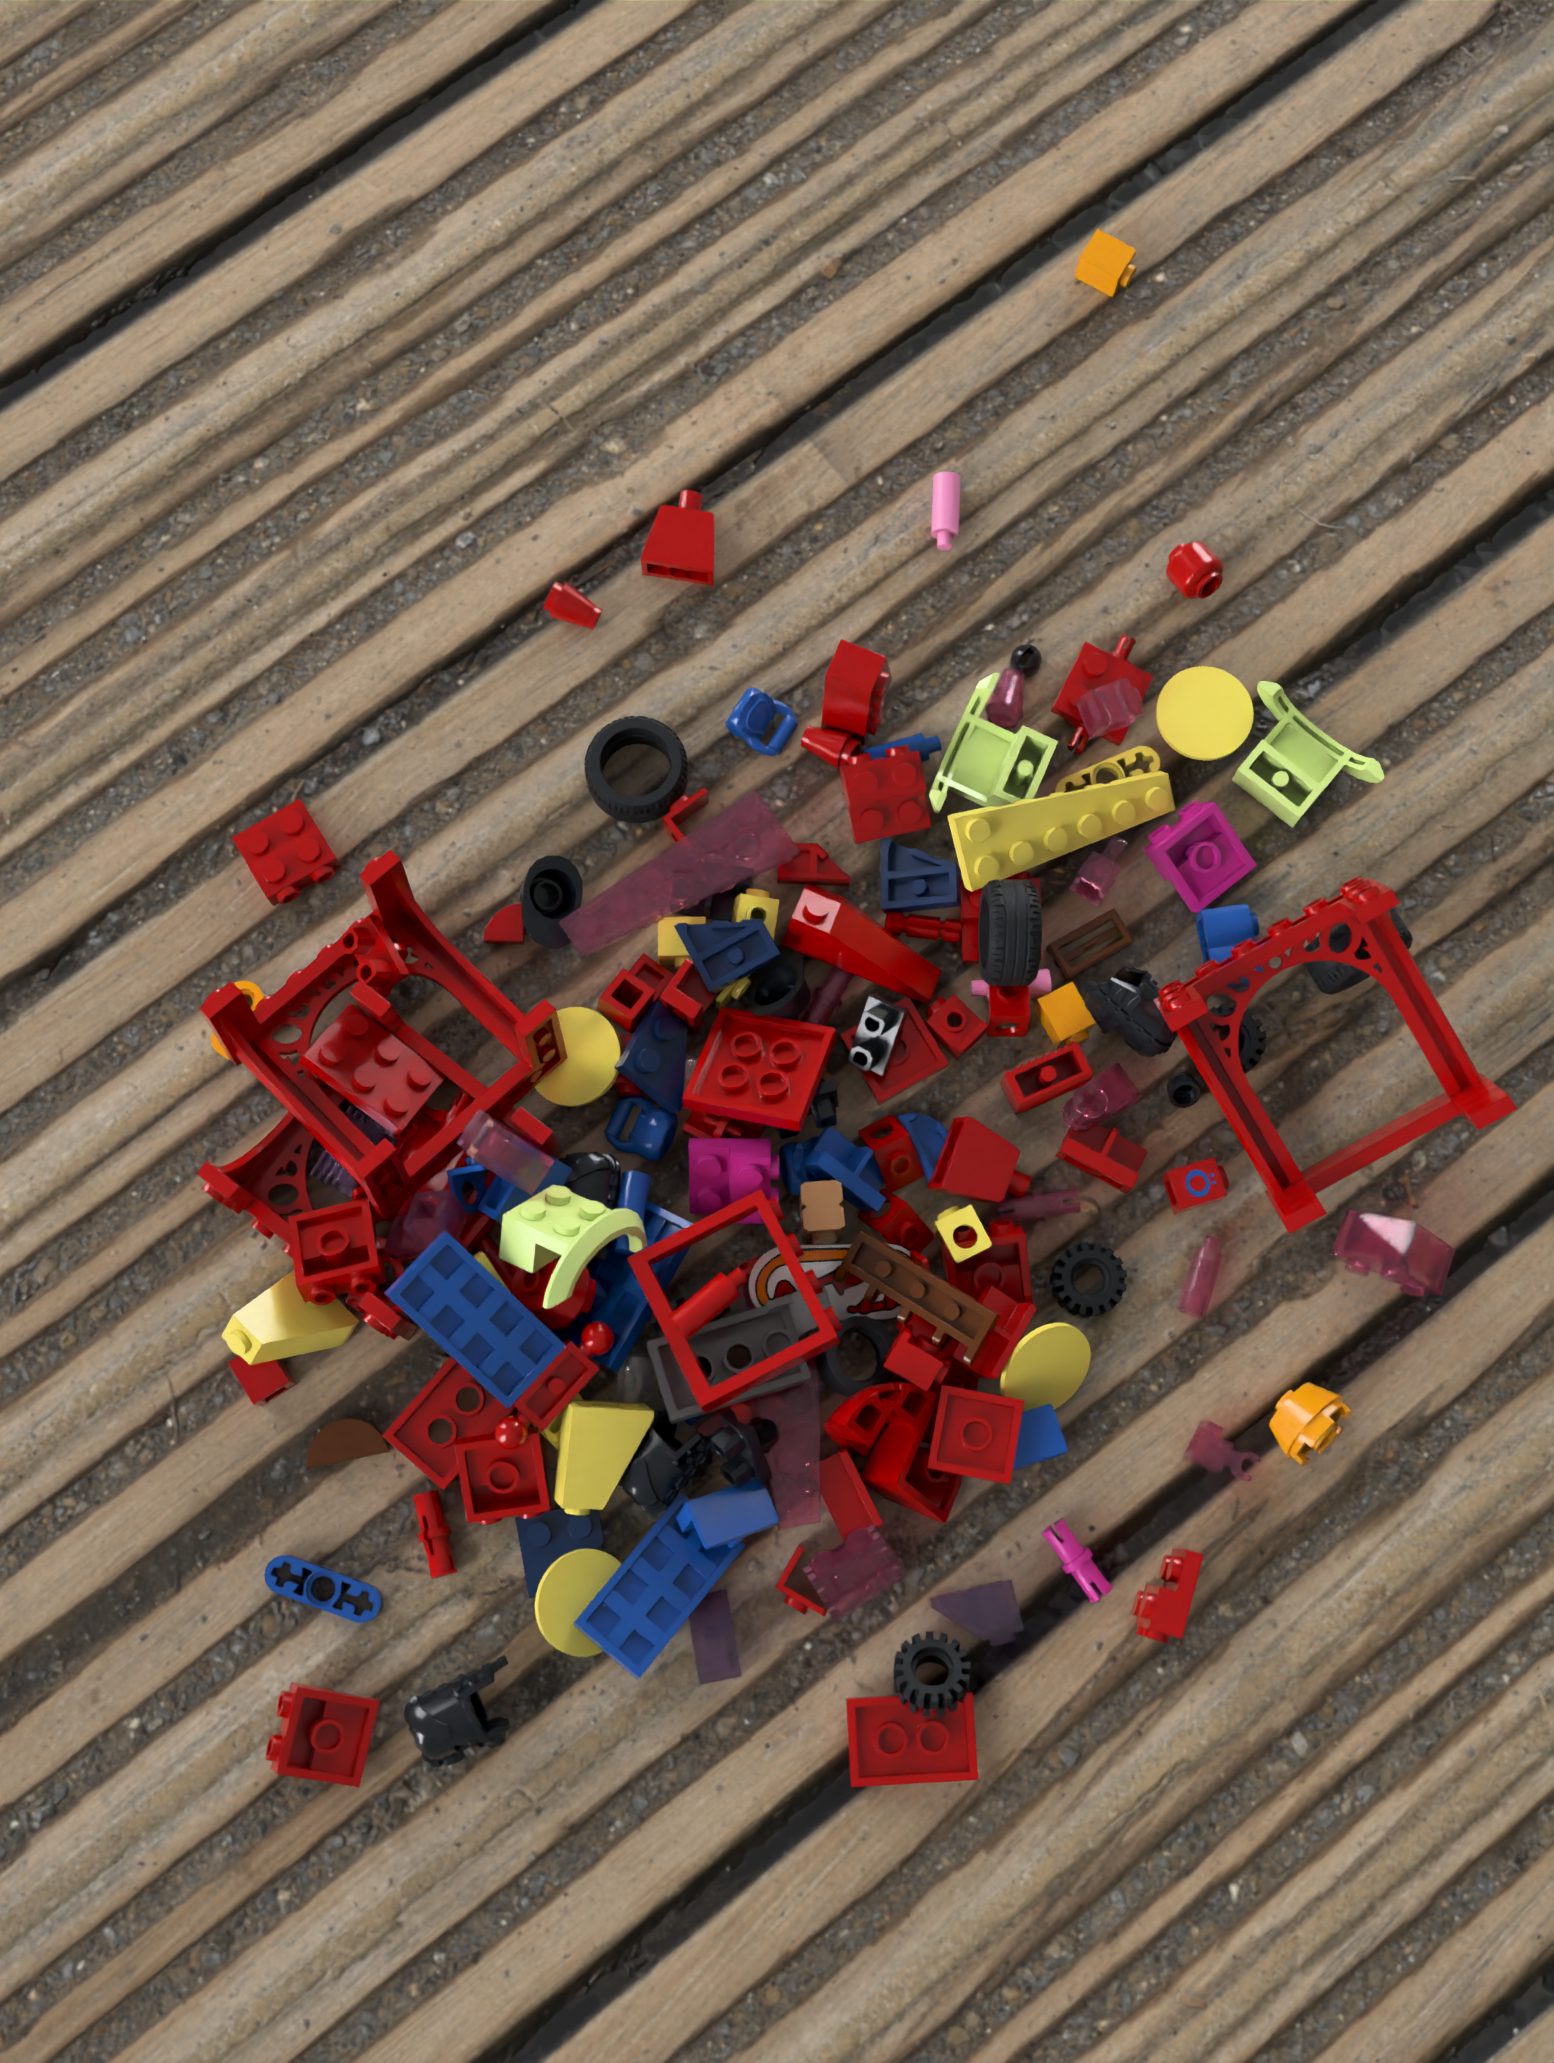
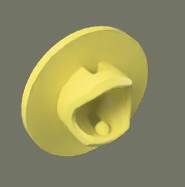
M1198 666L1177 673L1165 684L1156 704L1157 726L1164 740L1178 753L1195 760L1210 761L1230 755L1246 740L1253 724V704L1248 691L1233 675L1215 667Z
M568 1007L557 1011L568 1058L537 1084L535 1089L544 1098L555 1104L577 1107L594 1102L611 1088L619 1074L614 1067L622 1055V1045L617 1030L606 1017L592 1009Z
M1059 1322L1046 1324L1027 1334L1017 1343L1002 1370L1000 1378L1002 1396L1024 1400L1023 1412L1046 1404H1051L1054 1410L1063 1405L1081 1386L1089 1369L1091 1351L1085 1335L1073 1325Z
M596 1549L574 1550L558 1558L544 1573L536 1593L535 1615L541 1633L557 1650L578 1657H588L603 1652L602 1649L573 1626V1624L622 1565L612 1555Z

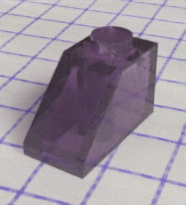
M1003 1579L927 1598L929 1607L982 1640L990 1639L991 1646L1015 1641L1014 1633L1024 1631L1011 1579Z
M727 1589L709 1592L689 1616L700 1685L742 1677Z

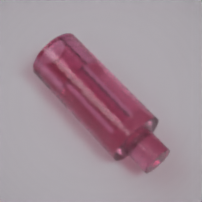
M1206 1235L1203 1247H1195L1177 1305L1178 1311L1197 1318L1204 1319L1206 1317L1224 1257L1218 1253L1221 1239Z

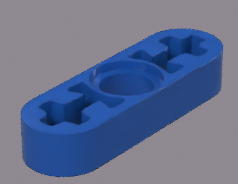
M292 1555L278 1556L272 1559L265 1569V1582L273 1592L358 1623L368 1622L375 1619L382 1611L383 1596L374 1585ZM287 1563H290V1572L301 1577L306 1576V1569L311 1570L312 1573L304 1583L303 1594L298 1593L302 1584L295 1581H287L284 1586L280 1585L281 1577L275 1574L276 1569L284 1568ZM322 1576L331 1578L336 1586L334 1596L328 1601L318 1600L313 1593L315 1581ZM345 1583L351 1585L350 1589L346 1592L347 1594L362 1596L365 1591L370 1593L368 1600L374 1603L373 1609L364 1610L362 1615L357 1613L358 1605L349 1601H343V1608H338L336 1605L344 1595Z

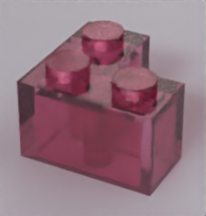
M1346 1209L1331 1255L1346 1264L1344 1269L1348 1272L1368 1277L1369 1272L1380 1273L1379 1276L1381 1278L1400 1284L1399 1290L1402 1292L1423 1297L1425 1292L1442 1294L1456 1249L1417 1222Z

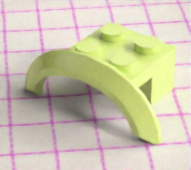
M997 672L979 681L946 750L929 792V798L936 813H939L947 796V790L984 807H999L1014 804V801L1027 798L1033 800L1058 741L1024 725L1014 734L979 718L1000 674Z
M1260 681L1257 684L1260 698L1279 722L1240 765L1232 781L1293 828L1340 770L1370 783H1379L1384 779V773L1378 761L1350 751L1322 732L1294 707L1280 685L1268 681Z
M553 1184L503 1214L499 1258L530 1273H534L555 1258L561 1256L551 1275L543 1302L544 1308L551 1309L571 1297L575 1284L587 1263L611 1240L627 1234L629 1250L635 1253L647 1246V1239L643 1222L636 1212L628 1208L608 1209L598 1201H590L572 1193L567 1187Z

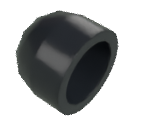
M1030 644L1020 645L1012 653L1010 659L1011 670L1022 678L1034 676L1039 671L1042 662L1040 651ZM1026 653H1030L1032 656L1023 667L1019 662Z
M1180 1072L1174 1074L1167 1084L1169 1100L1176 1107H1190L1201 1096L1197 1080L1189 1073Z

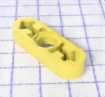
M1137 746L1062 778L1058 782L1054 793L1066 792L1068 787L1071 791L1081 790L1086 784L1084 779L1088 780V786L1097 784L1096 775L1102 771L1113 773L1117 780L1125 778L1124 771L1134 766L1136 758H1139L1141 762L1148 761L1150 765L1146 773L1142 769H1136L1129 772L1127 778L1157 772L1160 768V758L1152 748Z

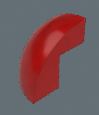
M893 1382L874 1385L846 1399L830 1415L824 1424V1429L842 1449L846 1448L849 1453L866 1458L885 1422L918 1431L937 1394L929 1389L925 1391L911 1383Z

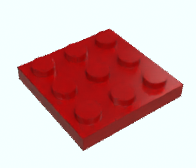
M721 1006L683 1094L684 1108L801 1132L836 1041L835 1028L769 1015L755 1016L748 1011Z

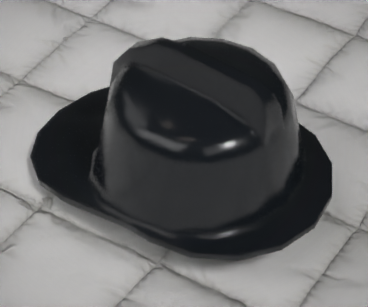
M547 855L536 860L528 869L520 890L523 925L528 935L537 944L548 949H560L570 944L577 936L580 926L583 883L578 869L570 860L554 855Z
M780 944L777 945V948L782 957L750 975L749 1011L755 1016L769 1015L798 1021L799 1014L806 1009L811 1000L810 988L804 977V957L802 952Z

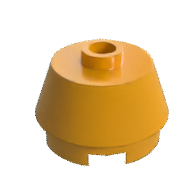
M1310 1382L1303 1384L1294 1392L1289 1390L1282 1396L1275 1406L1277 1411L1272 1417L1269 1427L1287 1458L1293 1457L1301 1466H1306L1310 1461L1306 1456L1312 1450L1321 1455L1343 1430L1337 1425L1342 1416L1348 1419L1353 1415V1411L1342 1402L1343 1396Z

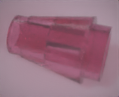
M1011 668L1003 670L985 708L988 714V722L1003 729H1012L1017 726L1018 721L1022 720L1025 675L1021 671Z

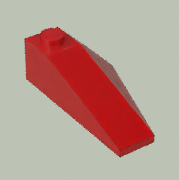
M808 882L803 889L781 944L927 1005L931 1001L941 973L939 968L891 932H888L883 926L846 898Z
M953 1337L941 1351L945 1353L944 1358L952 1362L940 1384L933 1381L929 1387V1390L937 1394V1397L918 1431L890 1423L876 1442L861 1477L866 1484L885 1499L940 1523H946L962 1482L961 1475L927 1469L941 1386L946 1385L976 1391L979 1378L947 1357L949 1350L956 1340Z

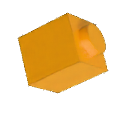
M1097 229L1079 257L1074 277L1113 298L1119 287L1123 286L1126 288L1135 274L1137 267L1132 265L1137 249Z
M1073 981L1037 999L1033 1007L1056 1049L1064 1044L1070 1046L1072 1041L1078 1044L1085 1042L1090 1038L1088 1032L1091 1031L1096 1023L1090 1011L1086 1008Z

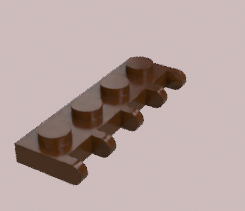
M860 1230L834 1276V1281L841 1285L847 1281L851 1273L868 1283L869 1287L864 1295V1300L871 1304L876 1301L880 1292L901 1304L903 1308L897 1320L904 1325L909 1323L915 1313L936 1326L937 1330L931 1340L935 1345L940 1347L945 1342L947 1336L950 1335L968 1346L969 1348L963 1357V1362L969 1366H972L977 1360L1001 1317L997 1312L866 1231Z

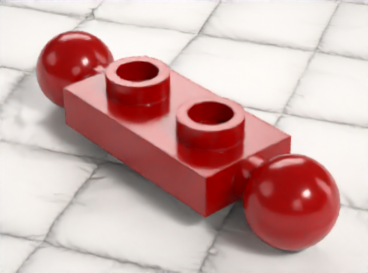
M599 1321L588 1324L582 1331L581 1345L579 1347H576L568 1339L563 1342L566 1347L513 1403L519 1410L516 1416H506L497 1423L494 1435L501 1447L508 1450L520 1448L528 1438V1426L531 1423L543 1432L599 1371V1368L590 1358L593 1355H602L608 1352L613 1346L614 1333L609 1325Z

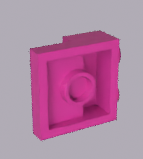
M1193 801L1178 812L1181 818L1171 827L1165 824L1155 829L1148 836L1151 843L1143 848L1163 880L1171 881L1190 911L1195 913L1200 912V910L1257 866L1215 802H1202L1200 804L1198 801Z
M689 1138V1213L713 1214L759 1189H762L767 1200L775 1196L779 1204V1188H771V1179H779V1155H771V1139ZM759 1211L735 1222L765 1224Z

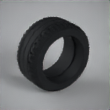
M630 716L614 720L594 736L587 749L584 768L590 794L596 804L606 814L617 820L626 821L627 823L655 821L668 814L670 806L685 793L688 783V763L685 748L676 733L658 720L649 719L646 716ZM632 744H645L658 749L666 756L670 764V773L666 781L654 792L643 796H627L612 789L605 781L603 771L608 759L620 748Z
M991 880L982 889L979 906L978 955L982 979L992 986L1030 985L1038 975L1042 946V913L1038 888L1028 880Z
M1393 907L1390 909L1392 921L1409 950L1413 940L1411 932ZM1339 923L1331 930L1328 942L1332 951L1340 952L1347 947L1351 936L1350 928L1347 924ZM1319 936L1304 948L1307 952L1319 948ZM1361 938L1358 950L1354 953L1357 959H1364L1370 955L1362 948V946L1367 945L1363 938ZM1335 961L1303 963L1313 981L1317 984L1318 989L1322 993L1330 995L1344 991L1371 976L1354 966ZM1376 963L1374 968L1380 971L1381 969L1378 963Z

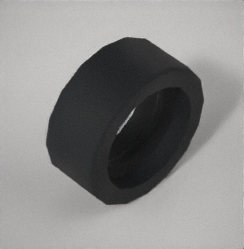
M851 1316L840 1321L842 1329L836 1332L839 1340L849 1333L862 1334L871 1342L876 1352V1369L873 1375L866 1380L856 1381L851 1379L840 1367L837 1359L838 1345L816 1356L817 1370L823 1382L834 1392L846 1397H850L874 1385L889 1383L895 1373L883 1367L885 1356L895 1341L891 1332L880 1321L867 1316Z

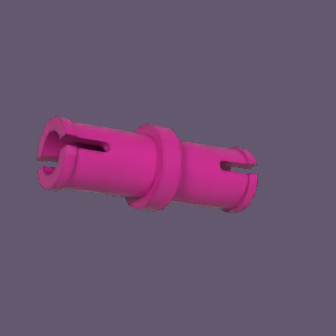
M1061 1518L1054 1522V1528L1062 1539L1059 1538L1051 1525L1041 1534L1062 1560L1063 1564L1061 1567L1065 1573L1073 1575L1088 1596L1089 1601L1094 1603L1101 1598L1099 1591L1092 1582L1096 1584L1103 1596L1110 1592L1113 1586L1108 1583L1092 1561L1091 1557L1093 1554L1089 1548L1081 1546L1065 1524V1520Z

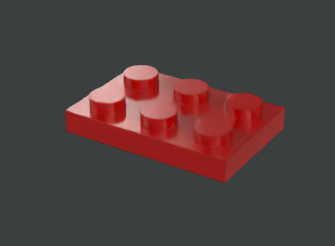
M351 1003L345 1007L314 1042L299 1062L396 1137L402 1133L446 1078L443 1073Z
M972 1691L966 1692L964 1702L958 1701V1707L952 1713L946 1707L945 1716L937 1717L936 1710H930V1717H924L923 1708L920 1707L916 1714L909 1710V1702L903 1705L899 1700V1695L846 1698L851 1787L979 1780Z

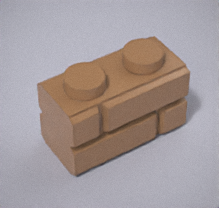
M837 1180L804 1182V1184L800 1185L799 1207L802 1243L806 1245H835V1243L842 1240L845 1219L844 1207H842L843 1194L841 1182Z

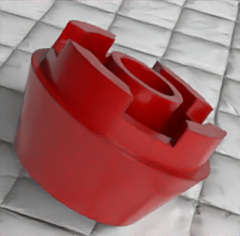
M561 1256L555 1258L534 1273L518 1267L512 1282L513 1295L549 1330L572 1327L569 1323L574 1321L581 1312L588 1313L596 1292V1280L590 1278L588 1268L585 1266L575 1284L571 1297L551 1309L543 1307L548 1283Z

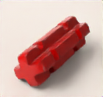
M890 911L886 914L884 928L893 935L900 936V933L903 932L906 933L907 937L932 940L943 937V941L958 942L961 937L962 922L958 919L946 918V921H940V917L909 914L908 917H905L901 912Z

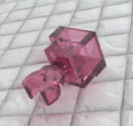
M1113 835L1101 855L1093 850L1087 861L1083 863L1069 889L1099 907L1122 868L1115 864L1128 842Z
M1209 1420L1200 1421L1182 1458L1195 1465H1200L1211 1472L1221 1473L1226 1464V1466L1231 1468L1236 1478L1242 1481H1251L1252 1477L1242 1471L1241 1464L1245 1459L1259 1463L1261 1458L1252 1452L1233 1450L1234 1444L1220 1437L1224 1428Z

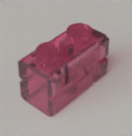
M874 1524L867 1528L853 1530L847 1536L844 1543L831 1551L819 1552L812 1558L810 1565L803 1568V1571L834 1621L842 1618L906 1576Z

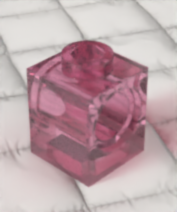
M1128 677L1087 691L1076 703L1090 739L1132 725L1142 714L1141 709L1143 706L1139 691L1135 687L1132 688Z

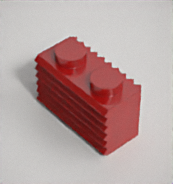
M1072 1041L1070 1046L1065 1044L1063 1049L1058 1047L1055 1052L1050 1051L1048 1055L1043 1054L1041 1059L1036 1057L1033 1062L1029 1060L1026 1065L1021 1064L1019 1068L1014 1067L1012 1072L1007 1070L1000 1085L1014 1114L1018 1115L1088 1084L1093 1077V1073L1079 1044Z

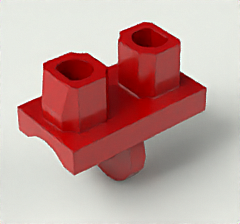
M369 915L359 927H350L339 938V944L343 952L355 955L359 963L356 973L358 979L372 987L383 998H387L391 994L392 988L410 974L403 962L408 957L409 952L404 944H393L378 915Z
M692 1110L682 1128L683 1132L695 1138H760L765 1130L764 1126L755 1122Z

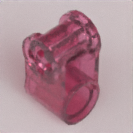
M1116 1063L1080 1086L1074 1092L1072 1098L1064 1105L1062 1117L1070 1129L1085 1132L1112 1115L1115 1116L1137 1102L1142 1097V1094L1120 1063Z

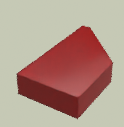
M779 842L777 883L807 884L808 882L813 885H850V876L835 864L829 857V854L818 843Z

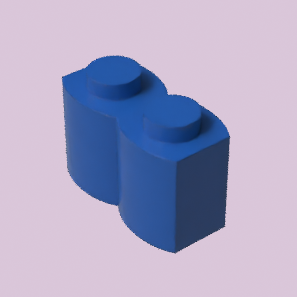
M1248 904L1200 910L1195 916L1198 940L1203 954V964L1212 959H1216L1217 963L1232 955L1230 952L1231 948L1250 938L1255 942L1254 937L1259 935L1257 916L1255 913H1250ZM1261 966L1255 968L1256 970L1263 971ZM1240 977L1241 983H1229L1227 986L1233 989L1248 987L1249 981L1245 977Z

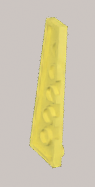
M1157 771L1113 780L1108 784L1099 783L1084 786L1081 790L1051 793L1047 797L1030 800L1027 798L1014 801V804L999 807L988 806L959 812L947 817L965 889L973 892L983 888L991 880H1003L1174 811L1175 805L1168 773Z

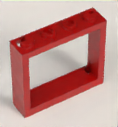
M762 1189L627 1258L700 1408L705 1413L841 1343L836 1332L842 1329V1326L832 1306L823 1309L817 1297L818 1294L823 1292V1289L813 1269L804 1272L797 1258L805 1254L794 1233L785 1235L779 1222L786 1217L775 1196L767 1200ZM759 1211L820 1331L712 1387L689 1340L682 1335L669 1318L674 1309L652 1265Z

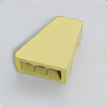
M293 1270L234 1313L222 1337L235 1354L240 1355L249 1365L342 1346L349 1339L359 1320L337 1298L326 1305H315L311 1301L304 1302L296 1287L295 1272Z
M571 1400L562 1410L553 1499L561 1508H565L566 1513L589 1515L590 1509H604L654 1419V1411L646 1404Z

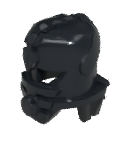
M1123 966L1102 984L1098 985L1089 979L1084 980L1081 988L1085 993L1089 994L1085 1006L1090 1011L1103 1034L1114 1029L1135 1052L1147 1058L1169 1051V1047L1172 1046L1178 1034L1176 1031L1172 1032L1153 1001L1160 996L1158 993L1160 988L1157 987L1158 983L1155 980H1151L1152 975L1148 971L1139 970L1133 966L1131 968Z
M577 1152L566 1154V1157L559 1159L560 1162L572 1168V1172L567 1177L564 1187L590 1201H598L608 1209H615L616 1189H618L621 1179L620 1164L615 1156L608 1153ZM613 1240L596 1253L598 1261L606 1260L608 1253L606 1250L611 1248Z
M666 1408L663 1412L655 1410L654 1419L619 1480L618 1485L622 1486L625 1493L631 1496L637 1505H641L643 1511L649 1514L665 1511L691 1477H703L705 1475L703 1471L707 1465L713 1462L712 1457L715 1454L710 1439L723 1429L722 1427L718 1428L710 1436L697 1433L683 1445L674 1437L677 1422L670 1423Z
M501 1656L496 1661L486 1663L480 1668H475L465 1675L463 1673L459 1674L452 1681L443 1683L435 1689H430L420 1696H414L408 1701L404 1710V1718L408 1723V1729L414 1737L417 1748L421 1750V1757L424 1761L429 1762L433 1767L452 1765L463 1760L466 1757L464 1750L470 1747L475 1751L486 1745L489 1748H496L506 1741V1731L510 1729L509 1720L501 1717L489 1719L478 1693L480 1689L494 1682L496 1671L508 1664L506 1656Z

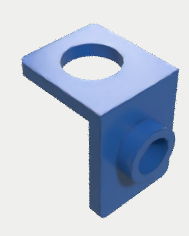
M490 1154L465 1158L467 1164L465 1167L447 1170L456 1216L480 1212L477 1207L487 1192L483 1170L513 1164L512 1158L491 1161ZM466 1181L471 1182L477 1192L476 1200L471 1205L464 1201L461 1193L462 1186Z

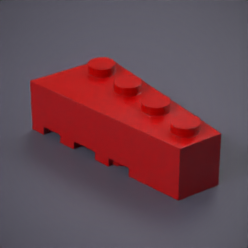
M843 639L840 640L825 675L821 728L854 734V739L861 741L863 746L868 734L876 735L883 718L881 713L885 705L884 698L892 680L886 656Z

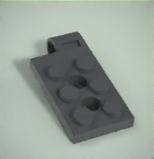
M821 1285L823 1292L818 1294L817 1297L823 1309H826L832 1305L825 1285ZM800 1290L790 1295L767 1301L766 1306L710 1322L688 1340L698 1360H702L710 1366L711 1374L708 1380L713 1387L819 1332L820 1329ZM663 1336L647 1341V1348L670 1423L673 1424L706 1414L700 1408L666 1337ZM734 1348L746 1350L751 1358L749 1365L742 1369L730 1366L726 1358L729 1351ZM806 1361L709 1412L809 1382L811 1375Z

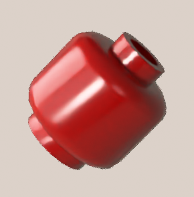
M1200 541L1188 544L1183 543L1175 547L1170 553L1166 575L1168 580L1183 596L1189 599H1204L1216 592L1222 584L1224 569L1222 561L1204 543Z

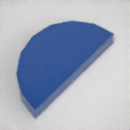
M914 1112L900 1115L897 1117V1120L909 1133L924 1176L929 1184L948 1130L940 1121H936L926 1115Z

